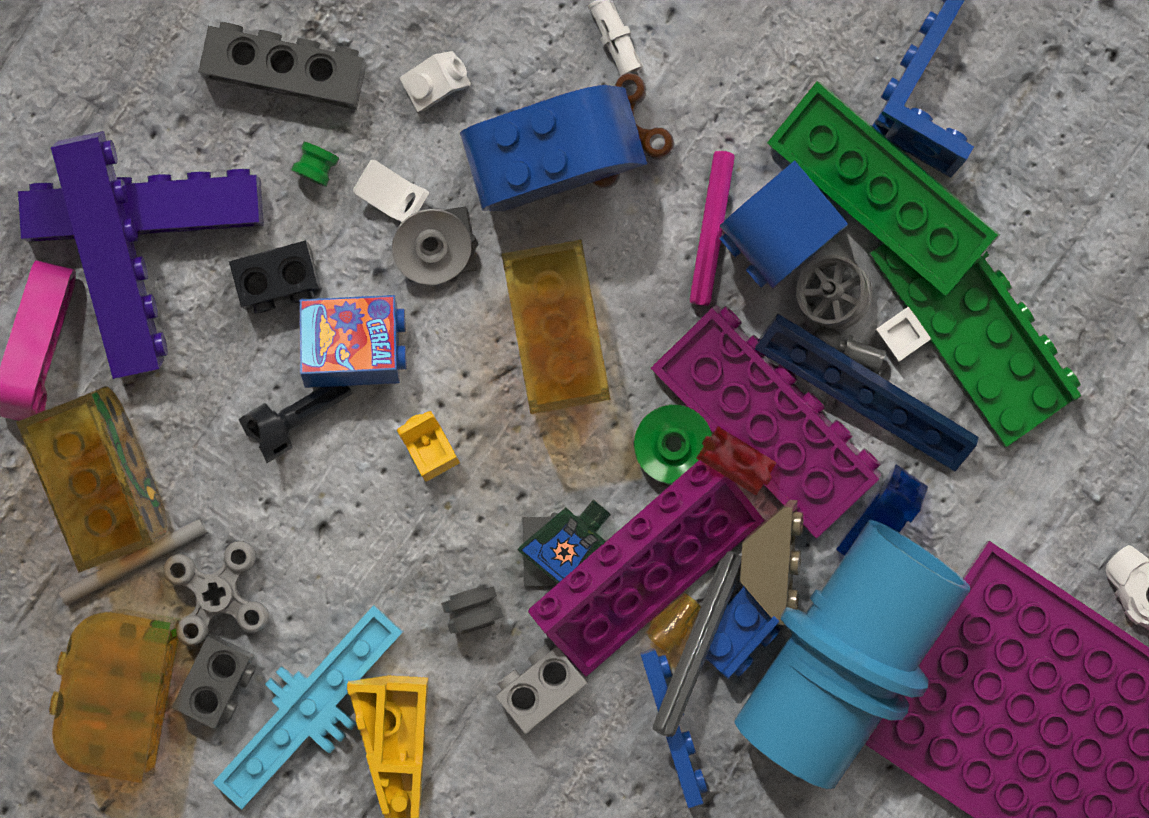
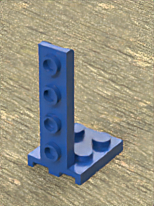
M940 0L944 3L938 14L932 11L929 12L918 31L925 35L918 47L913 44L910 45L899 64L906 69L899 80L892 77L880 97L887 102L872 125L895 146L950 178L965 163L974 146L967 142V137L953 128H946L945 130L933 123L932 117L925 111L918 108L909 109L904 105L965 0Z

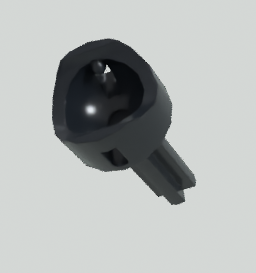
M348 386L320 387L294 404L282 409L278 414L264 403L239 418V422L246 436L260 442L259 448L267 464L293 448L289 439V431L302 426L305 422L352 395V392Z

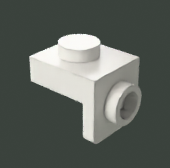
M453 51L432 55L399 77L417 112L425 111L451 93L463 90L471 85L466 75L467 71L464 63Z

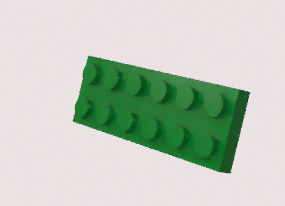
M816 81L767 142L788 162L792 163L795 160L816 186L945 296H949L1000 236L996 230L821 82Z

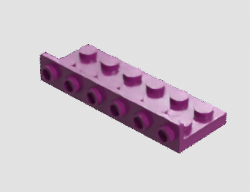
M715 305L651 369L689 408L695 410L705 419L711 431L783 505L789 500H798L797 512H803V525L817 539L880 479L881 473L877 468L881 464L866 448L860 452L849 441L853 435L840 421L835 420L832 423L822 413L825 407L814 394L808 391L804 395L794 384L797 378L790 370L780 364L776 366L767 356L755 350L759 338L754 334L749 338L739 328L742 322L731 309L725 306L721 310Z
M706 454L530 607L528 613L543 632L587 677L765 520L729 474L710 454Z

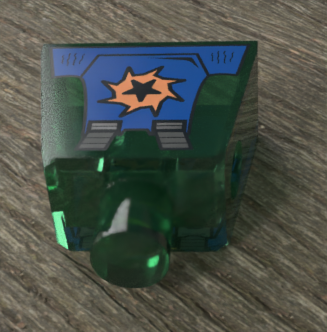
M594 499L579 517L565 507L517 550L558 584L606 542L596 532L611 514Z

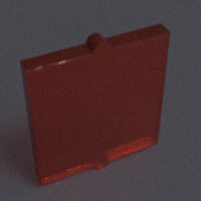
M717 426L711 437L706 436L702 442L704 447L697 456L698 460L756 496L764 484H769L772 479L770 473L777 462Z

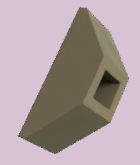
M798 500L786 502L752 531L742 543L740 582L771 618L775 616L780 621L777 625H785L781 620V614L786 607L798 610L799 591L792 590L793 575H799L801 567V551H795V538L802 535L804 515L803 512H797Z

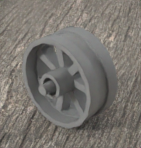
M838 254L823 255L811 261L801 272L797 282L796 298L801 310L819 326L834 330L847 329L857 324L867 314L872 302V285L868 275L851 259ZM837 265L834 278L828 279L823 270ZM846 266L852 268L858 274V276L841 284ZM818 276L822 281L820 289H810L813 280ZM861 284L859 299L849 296L848 290ZM809 297H825L814 311L811 310ZM847 302L855 305L847 315L843 316L841 306ZM833 303L835 320L820 318L830 304Z

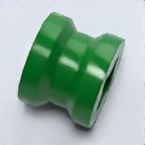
M304 141L300 148L302 156L299 161L293 163L291 171L314 183L327 187L330 180L328 173L331 167L337 165L339 157Z

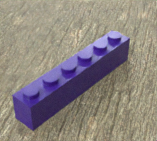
M104 131L59 140L51 146V151L112 378L115 379L157 370L164 361L163 356L168 355L167 343L163 332L157 333L153 319L158 317L156 301L152 294L147 295L143 281L148 279L146 263L143 256L137 257L133 243L138 241L136 225L133 218L127 219L123 203L128 202L126 187L122 179L117 180L113 164L118 162L115 145L112 140H106Z
M250 169L227 170V177L211 178V172L187 173L186 180H172L169 174L147 176L148 182L132 183L131 177H116L117 180L122 179L124 181L128 202L123 203L127 219L133 218L138 235L264 226L261 179L257 175H250ZM53 183L29 184V191H18L22 240L27 242L75 239L62 188L53 189Z

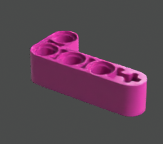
M37 260L33 263L0 365V417L33 425L40 424L47 402V391L44 384L76 281L75 269Z

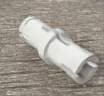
M595 0L588 5L589 10H591L602 34L600 41L603 47H608L620 77L642 69L644 66L629 37L631 35L629 26H624L613 0Z

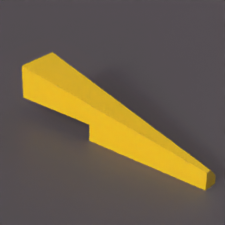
M387 675L348 681V695L351 697L356 715V723L362 736L367 762L382 814H384L385 818H420L428 678Z

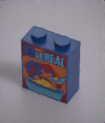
M395 295L299 299L300 375L305 388L400 383L399 370L407 369L406 346H399V333L406 332L405 309H398Z

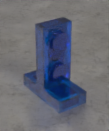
M895 464L887 475L882 488L839 542L836 550L845 556L869 520L877 521L900 532L908 521L911 523L921 511L928 486Z

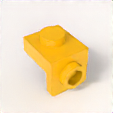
M432 411L409 418L404 425L397 429L400 438L406 445L425 482L460 464L457 455Z

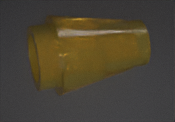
M683 593L680 598L675 600L648 623L650 628L645 632L646 636L663 651L670 653L674 647L679 648L701 606L689 595Z

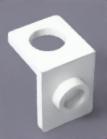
M370 160L353 188L355 195L400 222H403L411 214L418 212L429 195V191L410 183L376 160ZM413 197H415L412 206L408 211L405 212L408 203Z

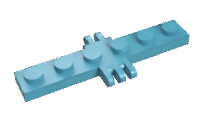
M373 605L308 678L300 671L293 676L281 666L276 673L287 684L282 687L272 678L265 683L276 695L271 701L279 710L214 780L213 784L242 810L308 736L330 754L335 749V746L325 735L329 732L340 742L346 737L345 733L335 724L340 720L350 730L357 725L337 705L348 693V681L360 680L404 631Z

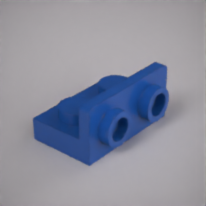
M743 586L729 601L706 659L727 679L733 673L737 677L741 676L754 661L750 654L759 644L763 647L768 646L778 635L780 629L776 625L780 621L775 616L771 618Z

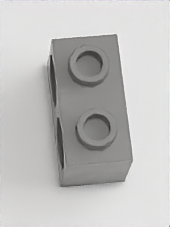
M545 644L528 658L532 663L529 668L521 674L514 669L497 683L501 690L495 697L525 734L588 683L574 663L557 646L550 649ZM551 662L562 664L566 669L565 679L557 684L549 683L543 676V669L547 664ZM521 687L529 688L535 695L534 704L526 709L517 707L512 699L513 692Z

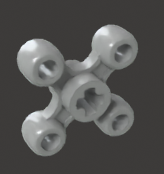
M245 541L231 543L224 552L222 567L213 574L201 572L196 567L194 561L184 554L171 556L165 562L163 574L166 580L173 585L190 588L196 596L194 611L190 615L183 617L176 628L177 637L183 644L187 646L202 644L209 635L211 620L220 613L232 615L237 620L239 626L249 633H257L267 626L269 622L267 607L260 602L243 599L237 591L239 576L243 572L250 570L256 561V551L250 543ZM238 549L243 550L246 554V560L243 564L237 563L234 559V554ZM177 563H182L185 566L186 572L183 577H178L174 572V567ZM214 582L217 583L218 588L224 587L226 596L220 598V604H216L215 599L209 600L207 591L213 590ZM250 610H255L259 614L257 624H251L248 621L247 614ZM190 623L195 624L199 629L196 637H191L187 632V627Z

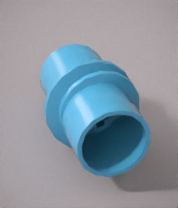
M869 520L821 591L815 590L811 595L810 599L813 604L807 613L786 607L782 612L781 620L792 635L735 717V725L753 746L793 775L824 789H834L882 718L890 721L903 720L908 713L910 705L905 696L913 698L924 695L928 689V679L919 667V664L970 592V585L947 564L914 541L882 523Z

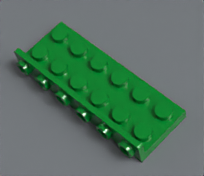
M884 243L868 254L906 308L909 306L931 337L930 343L1004 447H1008L1064 406L1081 397L1077 389L1081 386L1078 378L1069 367L1063 369L1054 357L1058 353L1056 347L1045 334L1039 336L1031 325L1035 321L1032 313L1023 302L1017 304L1008 292L1012 289V286L1006 276L999 269L994 272L985 260L989 257L987 251L949 296L941 293Z

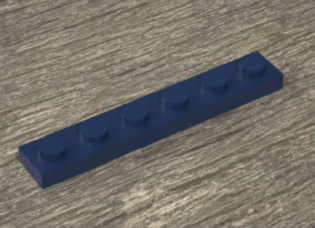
M778 313L758 339L755 350L954 472L977 446L978 436Z

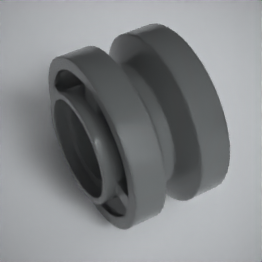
M484 586L466 590L449 596L450 600L441 603L443 612L453 614L454 617L447 624L450 634L459 631L461 634L476 631L495 624L494 620L503 617L501 607L491 605V601L497 596L494 586L484 589Z

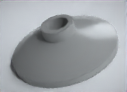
M425 209L411 214L399 225L392 241V254L398 269L407 278L420 284L436 285L453 279L464 269L471 254V239L464 223L454 214L441 209ZM428 237H435L437 239L436 244L431 247L424 246L423 241Z

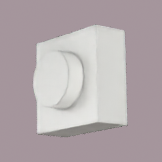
M909 306L875 329V332L897 362L931 339Z

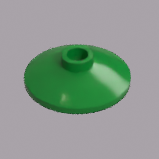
M682 405L661 406L647 414L640 422L634 438L635 455L638 463L649 476L660 482L672 484L704 455L710 454L712 456V432L705 419L695 410ZM671 436H676L681 440V448L676 452H671L666 448V441Z

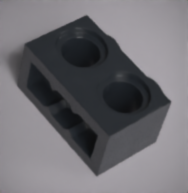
M306 240L229 261L241 308L245 310L252 309L253 314L276 309L275 302L290 298L291 304L300 303L299 299H313V292L322 289L310 244ZM293 264H302L306 270L304 280L296 285L289 284L285 276L288 267ZM256 274L265 275L267 278L266 290L262 294L252 295L248 290L249 279Z

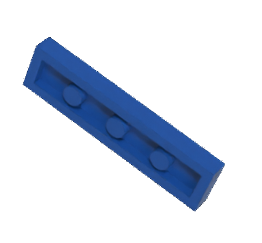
M653 648L640 652L657 710L659 711L668 689L665 679L671 678L672 674L666 655L658 656L656 649ZM678 726L673 737H666L687 806L691 808L703 804L701 794L708 792L701 769L693 771L689 755L696 754L690 732L685 731L681 733L680 726Z

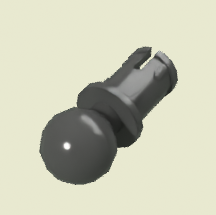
M826 327L819 328L812 334L878 374L886 351L853 340L854 336L849 335L847 342L843 341L836 330Z

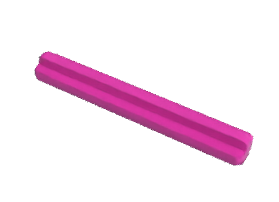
M715 151L713 155L689 299L690 303L694 305L709 306L711 303L721 244L719 238L723 232L720 225L725 220L735 159L734 154L727 151Z

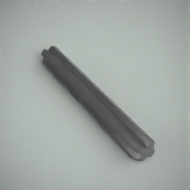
M728 551L720 559L654 721L653 730L658 734L673 737L679 726L741 572V556L734 552Z

